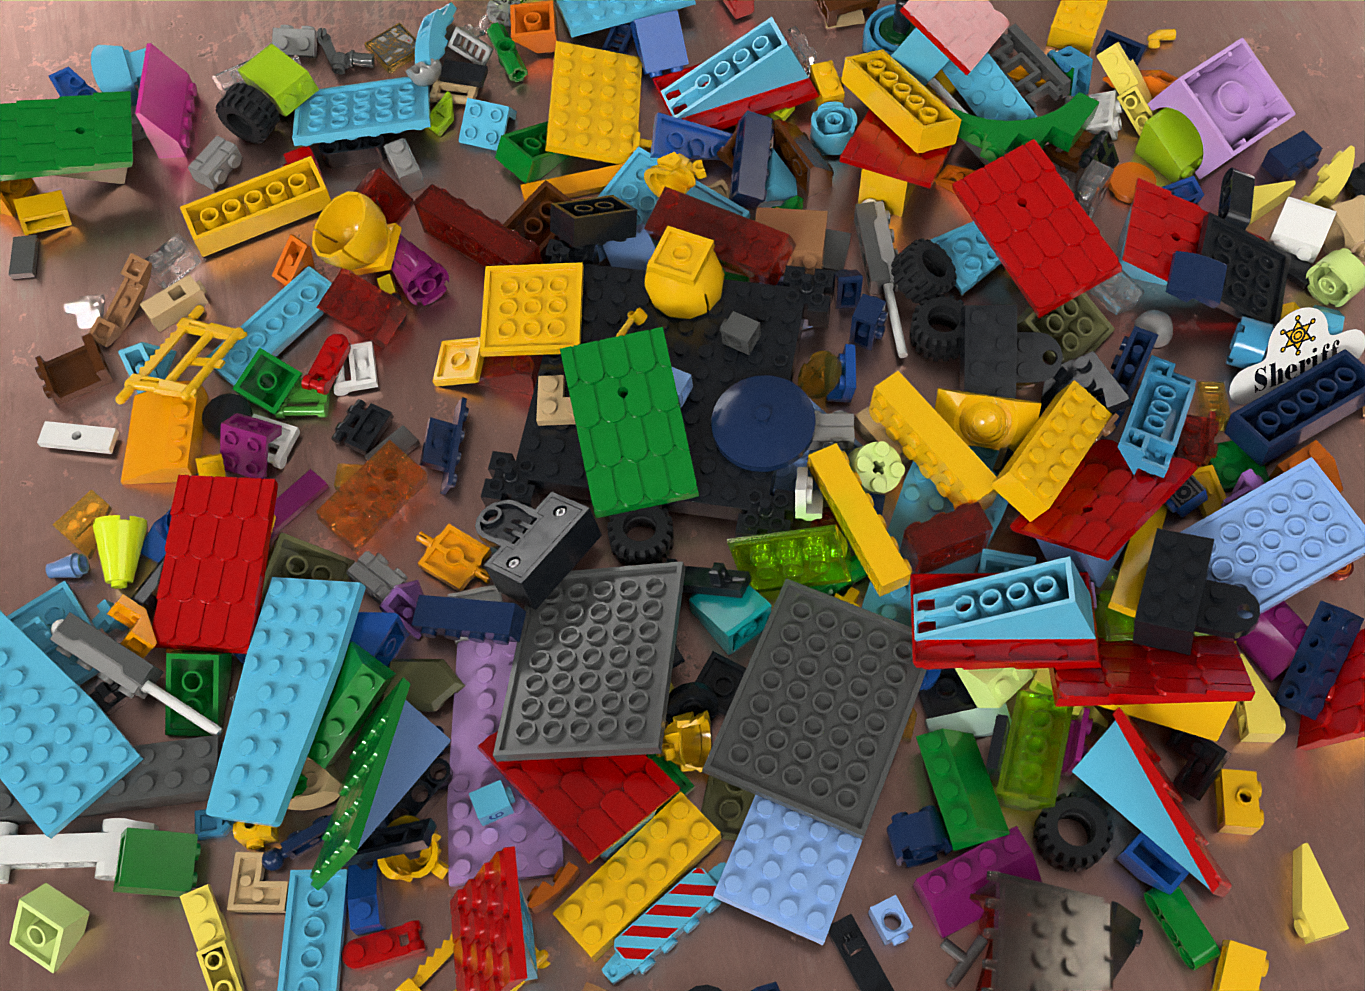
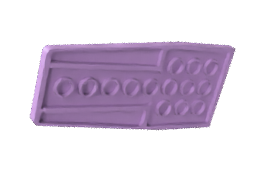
M485 639L484 643L466 640L460 641L457 645L455 674L464 683L465 687L458 693H454L449 764L453 771V778L448 784L447 794L450 887L465 886L469 879H473L484 863L490 862L495 853L502 851L505 847L515 846L519 880L554 877L561 866L564 867L563 837L477 749L480 743L499 729L517 642H509V645H500L494 643L493 640ZM501 780L505 788L510 786L516 802L511 804L514 813L482 826L469 793Z

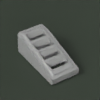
M456 26L447 47L471 62L486 66L493 52L492 47L467 29ZM463 37H465V42L463 46H461L460 44L462 42ZM471 41L472 44L470 46L469 51H467L466 48L469 42ZM476 45H478L479 47H478L477 52H476V54H475V56H474L472 53H473V51H474ZM484 49V50H486V52H485V54H484V56H483V59H482V61H481V60L478 59V58H479V56H480L482 50Z

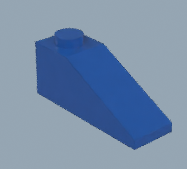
M374 860L371 869L362 870L356 864L348 866L350 930L357 936L387 930L381 870L377 860Z

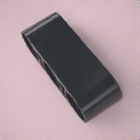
M382 134L376 137L364 136L354 140L342 139L332 143L321 142L319 144L324 164L330 169L378 163L387 159L384 149L386 143Z
M1231 167L1225 173L1221 183L1218 217L1243 230L1248 227L1251 220L1255 185L1254 176Z
M437 758L432 762L388 814L389 823L399 818L402 814H410V816L417 817L420 820L425 819L448 791V784L453 778L452 768L446 760ZM438 770H447L446 775L442 779H434V775ZM420 792H428V796L424 801H415L416 796Z

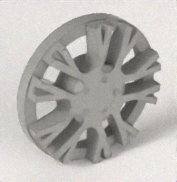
M489 0L486 14L493 23L498 22L499 24H504L505 27H511L510 5L521 4V0Z

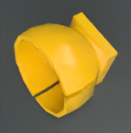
M347 191L335 197L321 212L314 226L312 247L317 256L325 263L337 268L351 270L356 275L391 270L402 227L396 223L387 224L381 209L371 198L359 192Z
M667 226L653 255L648 260L645 274V288L655 308L669 317L691 319L707 313V309L710 311L720 300L725 274L713 250L715 247L714 240Z

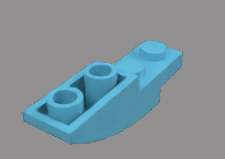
M452 2L441 9H436L423 18L416 38L415 64L422 61L426 65H430L431 58L439 60L446 51L444 49L448 43V40L444 37L447 33L446 28L453 22V15L457 10Z

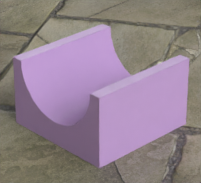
M1243 37L1178 78L1147 103L1152 111L1161 107L1178 110L1194 124L1200 134L1204 152L1202 163L1195 171L1199 179H1202L1296 115Z

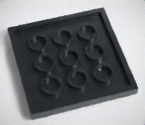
M1209 212L1203 218L1196 254L1215 259L1227 265L1221 303L1217 307L1239 319L1244 316L1273 324V328H1275L1281 318L1291 254Z

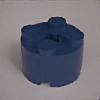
M926 806L921 808L919 812L909 815L907 812H900L891 817L892 823L887 827L886 831L898 866H901L902 862H906L907 867L929 864L938 860V853L944 851L946 856L952 851L953 847L942 814L937 811L936 806Z

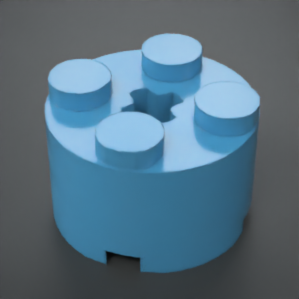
M1242 316L1241 323L1238 322L1229 346L1231 353L1230 356H1226L1225 364L1245 369L1262 362L1266 358V348H1268V342L1274 329L1273 324Z

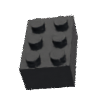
M614 195L551 203L550 231L573 248H584L585 245L589 244L604 245L608 241L624 242L627 238L636 237L637 209Z

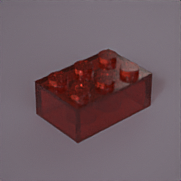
M343 268L316 307L328 318L366 340L372 341L373 344L382 349L385 348L409 311L396 297Z
M979 502L973 504L964 503L952 512L946 514L941 512L923 523L917 521L910 524L904 531L900 554L903 559L906 558L912 568L911 574H926L981 553L982 549L987 547L993 527Z

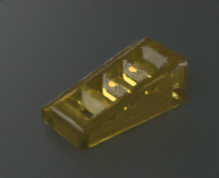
M1198 381L1197 388L1202 429L1225 431L1231 412L1224 382ZM1206 392H1213L1218 394H1206Z

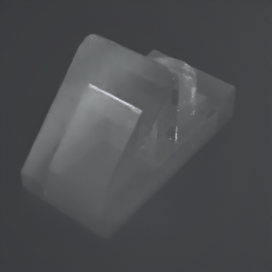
M104 294L80 296L64 304L66 314L75 313L79 328L92 327L97 316L103 318L105 296Z

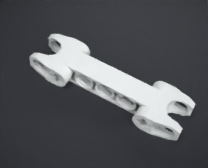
M109 818L103 820L101 833L56 834L51 839L45 834L17 835L18 824L0 822V884L9 882L11 870L96 867L95 879L115 881L120 839L123 831L127 827L159 830V827L154 823L127 818Z

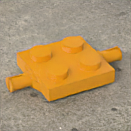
M448 524L435 538L428 536L423 531L419 533L420 536L417 535L416 541L427 546L425 554L417 563L419 568L458 592L463 591L470 580L478 577L487 584L492 580L488 572L482 568L483 563L492 553L491 549L451 524Z

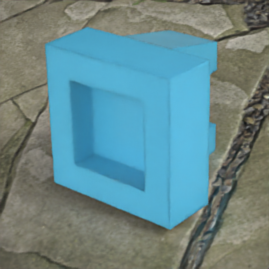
M104 599L97 605L100 612L92 619L95 628L98 630L102 628L107 634L116 628L125 631L128 628L127 626L107 614L114 603Z

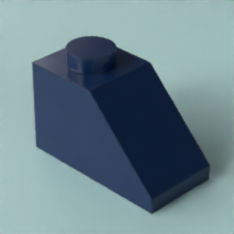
M857 269L835 271L833 294L835 309L857 307L861 298L863 276Z

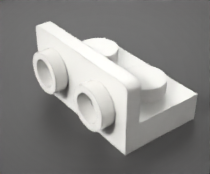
M1116 90L1089 95V97L1099 101V105L1093 120L1085 129L1092 134H1099L1100 131L1104 130L1110 132L1112 140L1118 138V130L1122 129L1120 113H1123L1124 109L1117 99Z
M798 467L795 487V518H802L806 521L821 519L824 497L821 491L813 490V477H808V467Z

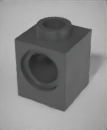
M733 311L730 317L724 319L721 324L722 343L750 355L761 336L760 322Z

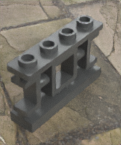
M1016 24L1008 28L1007 35H1001L1000 44L1002 46L989 55L995 62L1000 61L1002 63L999 66L1019 93L1026 89L1030 92L1024 97V100L1035 114L1037 113V104L1035 102L1045 95L1049 94L1056 101L1059 99V96L1063 99L1070 94L1071 80ZM1014 49L1018 54L1010 59L1007 55L1012 53ZM1021 65L1030 75L1016 83L1007 73ZM1042 77L1046 83L1038 88L1035 83L1040 81Z

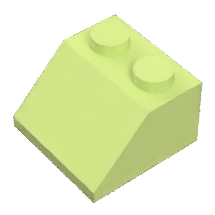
M1014 667L973 670L955 668L978 708H1000L1034 676L1030 669H1015Z
M44 883L19 899L9 944L54 973L60 968L84 935L90 912L49 884Z

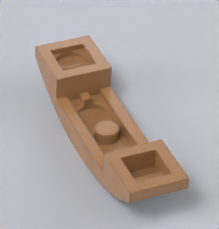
M133 253L130 254L120 273L125 278L103 318L97 316L89 331L97 343L108 348L129 325L148 287L152 270L151 262Z

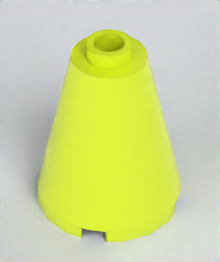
M120 515L98 517L95 519V522L93 521V530L105 583L111 584V588L124 589L134 581L148 528L147 520L144 518L129 516V520L120 519Z

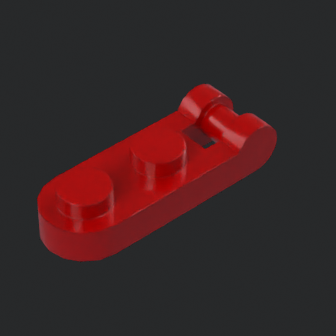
M336 333L325 340L311 369L302 379L301 387L309 391L315 389L319 394L323 395L329 393L351 349L345 335Z
M420 920L409 921L403 925L349 941L342 951L344 964L350 969L358 971L425 951L424 940H421L419 933L422 930ZM408 935L409 944L402 946L401 937Z

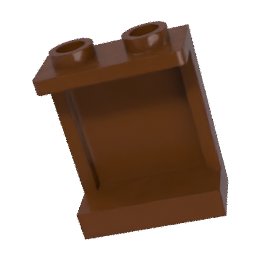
M815 0L827 26L831 27L836 25L837 16L864 8H869L871 14L877 11V5L880 3V0Z
M91 333L81 336L84 342L82 347L49 361H44L40 355L35 357L38 364L35 370L39 378L45 382V385H42L43 391L48 399L53 398L58 405L114 382L100 345Z

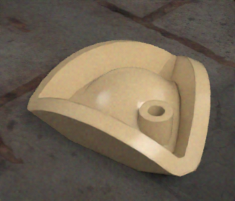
M307 756L301 773L308 778V787L302 795L291 798L287 809L312 810L335 801L340 796L338 791L343 782V778L336 767L332 764L324 769Z

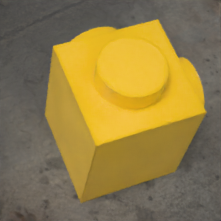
M234 822L233 835L247 849L257 850L264 848V844L279 842V827Z

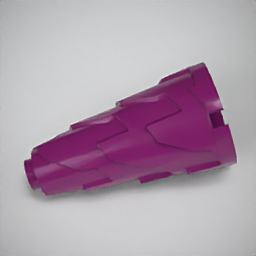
M400 234L391 269L403 289L405 297L412 304L417 306V302H421L424 306L438 300L447 290L444 284L446 280L449 282V274L440 263H437Z

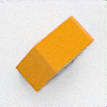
M122 594L107 614L130 628L120 644L141 658H144L157 643L147 610Z

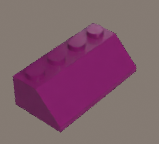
M1283 601L1261 613L1257 626L1252 632L1246 636L1233 639L1242 652L1271 682L1289 669L1308 626Z
M1017 826L1009 829L1010 835L987 841L915 880L912 887L942 939L1043 885L1033 852Z

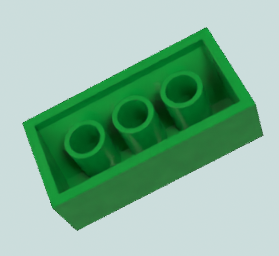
M353 641L348 645L342 667L308 753V757L324 769L339 759L396 676L394 671Z
M942 728L916 736L953 850L956 851L1010 835L974 734Z

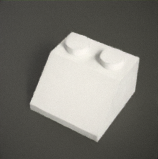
M1288 196L1268 243L1285 252L1297 255L1300 260L1313 264L1322 248L1337 211Z

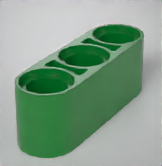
M1179 886L1171 895L1155 887L1144 892V899L1182 960L1191 970L1195 971L1220 957V950Z

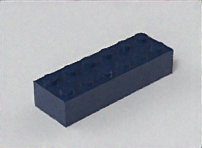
M1344 349L1233 412L1224 433L1261 467L1365 406V365Z

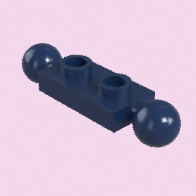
M332 814L317 818L313 821L312 826L303 831L297 830L289 834L287 840L280 843L281 849H267L261 859L264 868L269 871H276L283 866L286 858L290 857L293 860L323 843L322 836Z

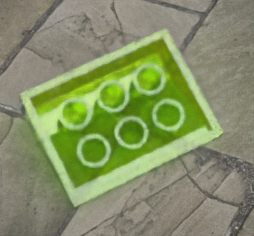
M836 524L727 539V544L739 571H749L752 578L749 585L758 593L781 590L786 578L807 587L852 581L851 554L847 541Z

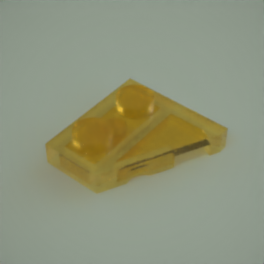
M91 489L52 525L90 559L93 557L97 547L93 521L95 522V519L98 517L109 516L112 508Z

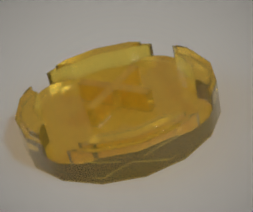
M819 351L809 357L811 360L807 364L804 363L800 369L798 386L811 399H820L827 396L839 382L842 364L839 358L829 351Z

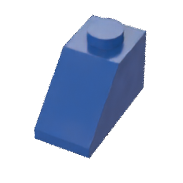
M1142 831L1132 839L1116 858L1139 880L1168 895H1171L1189 874L1182 865Z

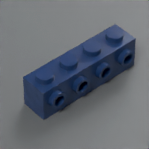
M747 110L738 121L729 200L739 206L755 210L760 203L765 201L767 196L765 183L769 176L767 165L772 153L769 147L774 129L772 128L773 118Z
M1134 326L1130 337L1124 336L1119 348L1123 353L1121 356H1115L1110 369L1115 370L1112 376L1130 399L1158 338V334ZM1104 395L1097 396L1096 400L1107 409ZM1126 408L1112 413L1119 415V418L1114 423L1116 427H1118Z
M419 595L412 626L421 631L420 634L429 638L444 635L447 639L460 640V637H467L470 641L484 643V640L487 639L493 640L496 644L509 645V642H520L526 611L516 603Z
M1320 601L1274 698L1276 703L1316 720L1324 707L1329 689L1336 682V678L1360 631L1364 618L1341 607Z

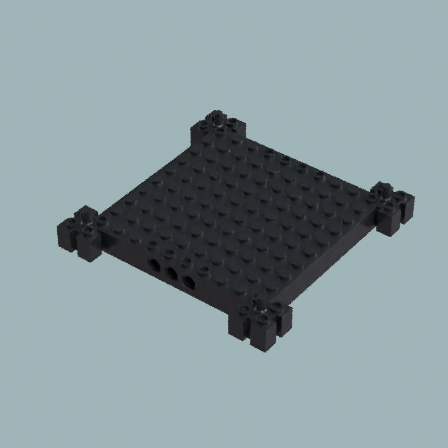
M549 239L545 254L547 263L543 264L583 263L581 344L616 337L618 331L628 319L627 314L630 311L635 312L640 307L648 315L647 319L641 325L633 323L626 334L663 327L671 367L686 372L692 377L693 388L680 409L699 497L661 504L662 509L666 508L671 512L736 520L735 534L737 545L758 548L759 541H765L770 550L789 552L792 536L791 523L794 524L795 492L775 489V494L772 496L777 470L769 472L750 471L738 467L726 459L719 451L713 438L712 413L720 396L729 387L743 379L768 375L780 377L793 383L804 319H808V326L828 328L830 303H832L835 288V271L815 268L813 275L806 274L805 267L786 265L783 286L724 279L721 298L710 311L707 309V313L691 319L674 318L667 316L654 307L644 284L646 270L599 265L600 259L595 244L585 245L584 248H571L563 240ZM733 311L760 322L761 336L750 355L722 343L721 324L724 319L730 317ZM561 354L543 355L538 376L564 375V397H570ZM538 377L516 461L512 453L492 452L488 467L492 479L485 478L481 493V499L485 507L497 501L513 500L536 509L540 502L539 493L550 494L551 492L563 497L591 500L576 424L538 426L537 424Z

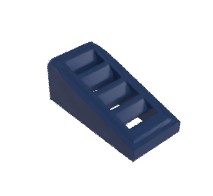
M621 24L611 27L601 50L626 54L634 40L630 25ZM614 41L622 42V44L614 43ZM611 46H612V47L618 48L619 51H615V50H612V49H610V48H611Z

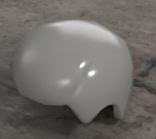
M431 58L430 65H426L421 61L408 68L405 72L415 85L425 87L439 79L442 71L441 62L438 59L434 60Z
M1149 310L1140 314L1135 320L1134 326L1158 334L1153 348H1161L1172 339V320L1166 313L1158 310Z

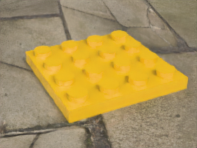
M583 263L486 266L479 351L481 357L561 354L560 348L581 344Z

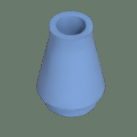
M72 553L53 563H48L45 570L50 579L81 578L84 574L88 573L89 563L84 554Z

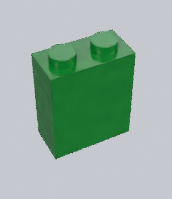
M127 827L121 834L113 892L180 897L190 892L191 889L194 890L198 877L197 872H194L195 861H198L201 852V844L197 843L198 834Z

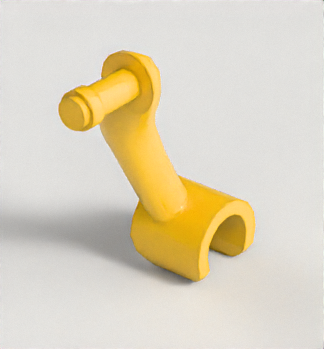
M640 307L635 312L630 311L627 314V321L618 331L616 337L625 336L633 323L636 325L643 324L648 316L646 312Z

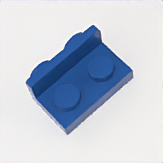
M845 344L843 353H839L838 357L828 356L826 358L827 401L851 403L856 390L855 345Z

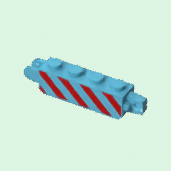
M720 862L718 866L713 867L708 873L703 868H694L615 938V954L601 969L613 985L631 973L634 976L639 972L642 974L646 973L656 963L654 958L662 951L666 954L672 950L678 943L677 937L684 931L687 934L693 931L700 923L698 918L706 911L711 914L721 905L722 901L714 898L713 894L726 866L725 862Z

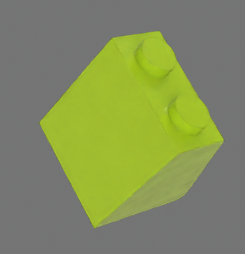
M269 44L238 69L246 84L253 86L266 95L274 103L279 114L284 116L289 115L319 90L309 72L273 44Z
M1168 107L1163 108L1145 122L1135 149L1136 154L1172 183L1191 177L1195 170L1200 167L1204 153L1200 134L1194 124L1178 110Z

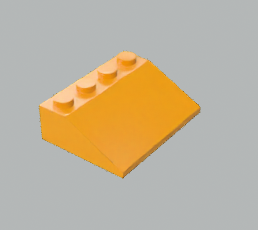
M176 381V382H177V383H181V384H186V385H188L191 381ZM202 385L197 389L196 398L190 397L189 400H183L181 397L154 394V392L150 391L134 396L121 476L122 485L177 482L178 475L192 476L198 474L195 458H200L204 432L202 414L208 401V394Z

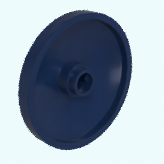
M761 375L743 379L729 387L720 396L714 407L711 425L716 446L726 459L746 470L769 472L785 468L805 454L815 435L816 417L811 400L799 386L780 377Z

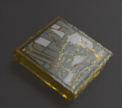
M400 22L364 43L366 50L370 54H374L375 59L389 74L415 59L416 39Z

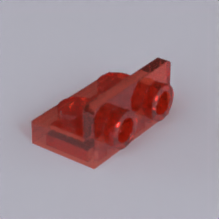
M1210 411L1207 418L1187 414L1176 447V457L1187 459L1201 467L1207 466L1211 458L1215 459L1218 444L1214 443V436H1217L1219 430V421H1215L1216 412Z

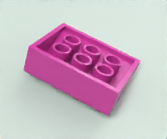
M147 43L135 114L159 159L186 157L187 148L190 147L189 130H192L191 116L195 112L194 96H197L196 84L192 83L189 74L152 43Z

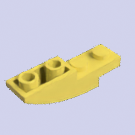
M1117 42L1099 53L1097 58L1119 93V96H1117L1119 103L1137 133L1141 136L1145 122L1157 114V110L1152 111L1147 103L1152 100L1150 91L1134 60L1130 61L1121 45Z
M1350 145L1344 152L1340 150L1333 157L1330 165L1326 163L1317 173L1319 179L1311 191V195L1309 197L1305 195L1301 200L1329 209L1338 198L1351 174L1355 158V147Z
M207 884L181 895L180 899L198 948L196 955L209 991H244L231 935L224 914L219 910L211 885Z

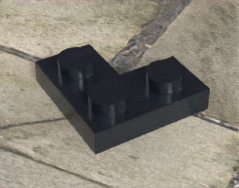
M1175 730L1166 743L1167 746L1188 759L1173 784L1200 801L1231 756V753L1212 740L1180 730Z

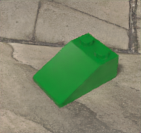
M548 121L501 135L495 159L524 183L541 179L570 156L545 151Z
M177 650L166 653V691L222 728L231 682L232 653ZM165 704V735L213 736Z

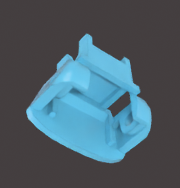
M95 46L91 53V66L99 89L102 92L131 91V107L137 105L138 92L135 85H138V88H140L146 48L129 52V50H124L123 46Z

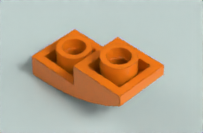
M568 862L565 868L561 866L553 878L555 883L553 886L545 881H542L539 887L537 885L534 886L527 898L530 912L537 914L558 901L580 876L579 867Z

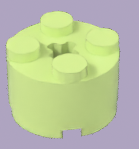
M1347 248L1332 251L1307 271L1306 279L1309 278L1310 283L1307 286L1308 291L1319 303L1326 306L1332 304L1336 305L1334 307H1340L1365 287V266Z
M872 442L858 447L848 454L849 466L853 472L856 471L860 476L861 487L864 492L872 494L889 492L898 485L901 477L904 475L905 467L899 454L887 442Z

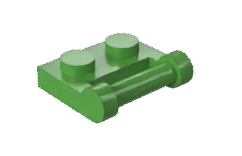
M300 378L277 412L276 418L284 419L286 416L318 415L319 418H325L328 416L330 391L327 395L319 394L315 389L310 391L301 387L303 378ZM318 403L316 406H288V404Z

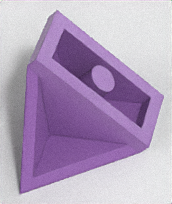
M419 580L395 585L379 605L382 612L398 614L409 635L415 639H419L422 636L420 634L421 631L412 626L419 595H424Z

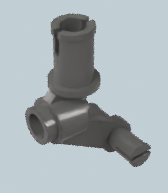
M322 28L318 29V42L322 46L334 73L345 74L348 68H354V66L374 67V54L357 53L355 50H351L346 54L343 52L336 53L325 28L323 30Z

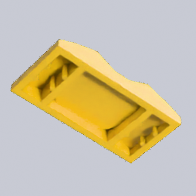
M938 388L934 410L968 446L985 447L998 451L1000 448L1008 447L1015 452L1039 419L1041 403Z

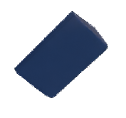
M1106 29L1096 51L1103 52L1119 42L1130 61L1133 59L1138 66L1147 51V46Z

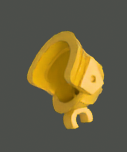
M675 152L658 158V164L644 172V180L649 189L661 200L675 206L679 205L684 195L690 188L696 185L695 178L703 179L707 177L702 160H697L692 164L689 158Z
M708 711L699 713L695 717L694 712L674 716L673 722L664 731L661 754H656V756H664V760H670L677 764L682 772L695 771V769L702 772L713 746L711 720Z
M402 816L392 821L386 828L419 821L420 819L414 816ZM435 830L429 848L421 850L420 857L417 859L409 860L404 854L378 859L377 862L381 872L389 879H402L409 883L413 878H422L430 871L438 878L443 879L449 870V866L439 860L441 849L438 841L441 835Z

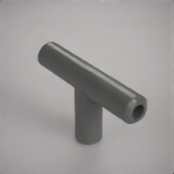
M978 935L967 952L963 951L948 938H945L940 947L959 962L946 979V983L950 987L956 988L988 944L986 937Z

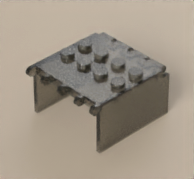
M987 872L986 879L989 882L973 894V900L984 902L986 907L995 909L994 929H984V937L993 939V958L982 960V967L992 970L991 988L984 987L981 988V991L1113 990V964L1104 961L1113 959V933L1104 931V929H1113V906L1104 903L1103 897L1001 872Z

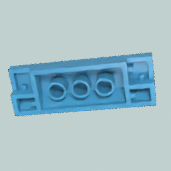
M1151 355L1120 438L1118 449L1133 475H1135L1139 468L1149 474L1164 478L1179 441L1196 388V380L1173 372L1175 363Z

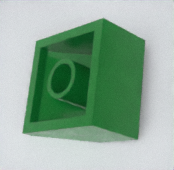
M259 348L232 389L258 407L276 415L301 378L302 373Z

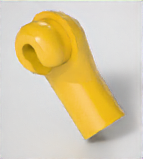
M1159 29L1154 31L1147 37L1148 48H1159L1160 41L1175 40L1176 30Z

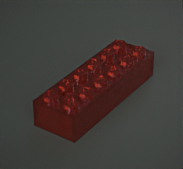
M431 184L413 201L425 233L484 269L486 266L543 264L539 252L540 248L534 241H528L521 237L514 229L506 228L497 219L489 218L480 209L472 208L463 199H457L444 188L440 189Z
M666 186L644 227L645 231L657 241H660L667 226L714 240L715 247L713 250L722 267L770 285H777L796 247V243L790 234Z

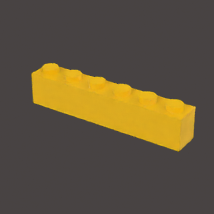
M837 443L809 454L807 467L879 597L908 585L912 568L908 560L901 557L896 539L893 536H889L883 516L881 514L877 515L873 508L874 502L871 495L865 493L862 489L860 476L850 468L848 455L844 450L841 451Z

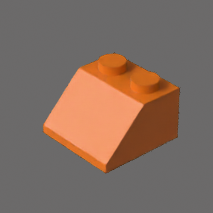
M553 0L510 5L512 41L535 53L554 52L556 41H558V26Z
M1317 440L1279 463L1269 476L1270 480L1312 457L1340 493L1344 490L1334 457Z

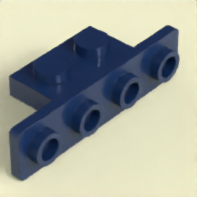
M464 397L455 406L452 423L432 417L427 422L420 465L444 472L440 494L444 495L450 488L455 487L458 474L454 473L455 466L459 464L461 459V451H458L459 443L461 444L464 439L465 429H462V426L469 413V408L466 407L467 398Z

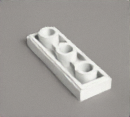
M45 421L37 443L40 447L112 454L119 432L116 428Z

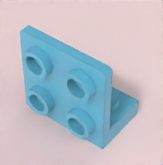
M467 98L458 140L459 143L497 151L501 135L506 132L508 119L515 120L517 111L508 106Z

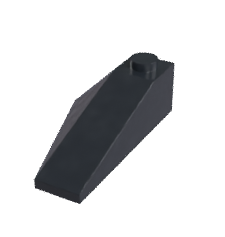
M1112 901L1099 913L1081 991H1107L1134 948L1140 946L1143 937V930L1139 929L1141 919L1118 902Z

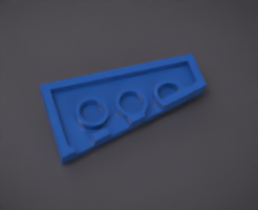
M69 66L48 75L60 97L93 95V93H97L93 87L88 86L85 80Z
M658 112L654 118L650 158H661L675 152L689 159L721 160L718 158L717 152L722 146H725L732 134ZM734 147V149L732 150V155H733V156H734V152H735V147Z

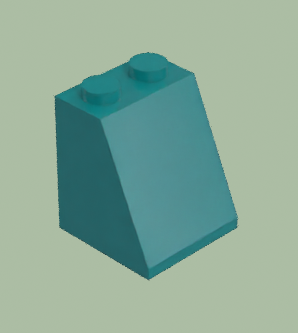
M750 585L747 587L742 598L693 593L689 599V610L728 656H731L763 632L772 605Z

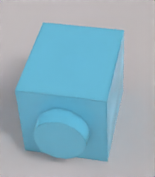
M501 780L469 793L482 826L514 813L511 804L516 802L510 786L505 788Z

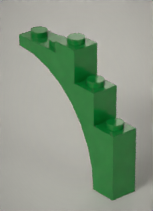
M1078 92L1067 104L1056 111L1041 117L1014 121L985 119L969 115L955 108H952L951 111L961 119L957 137L981 148L980 157L993 162L1033 139L1036 140L1042 149L1048 142L1069 152L1093 120L1099 101Z

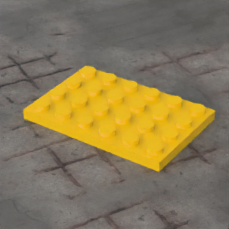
M556 41L545 151L613 164L625 163L633 154V140L636 137L639 125L642 75L640 57Z

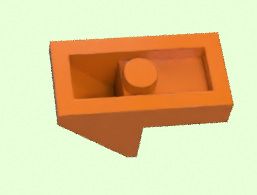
M290 234L272 277L286 286L302 272L304 267L310 266L315 268L311 247L295 235Z

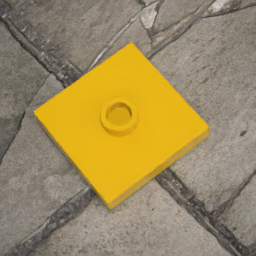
M480 337L441 342L432 381L436 387L479 383L484 357H481L479 352Z

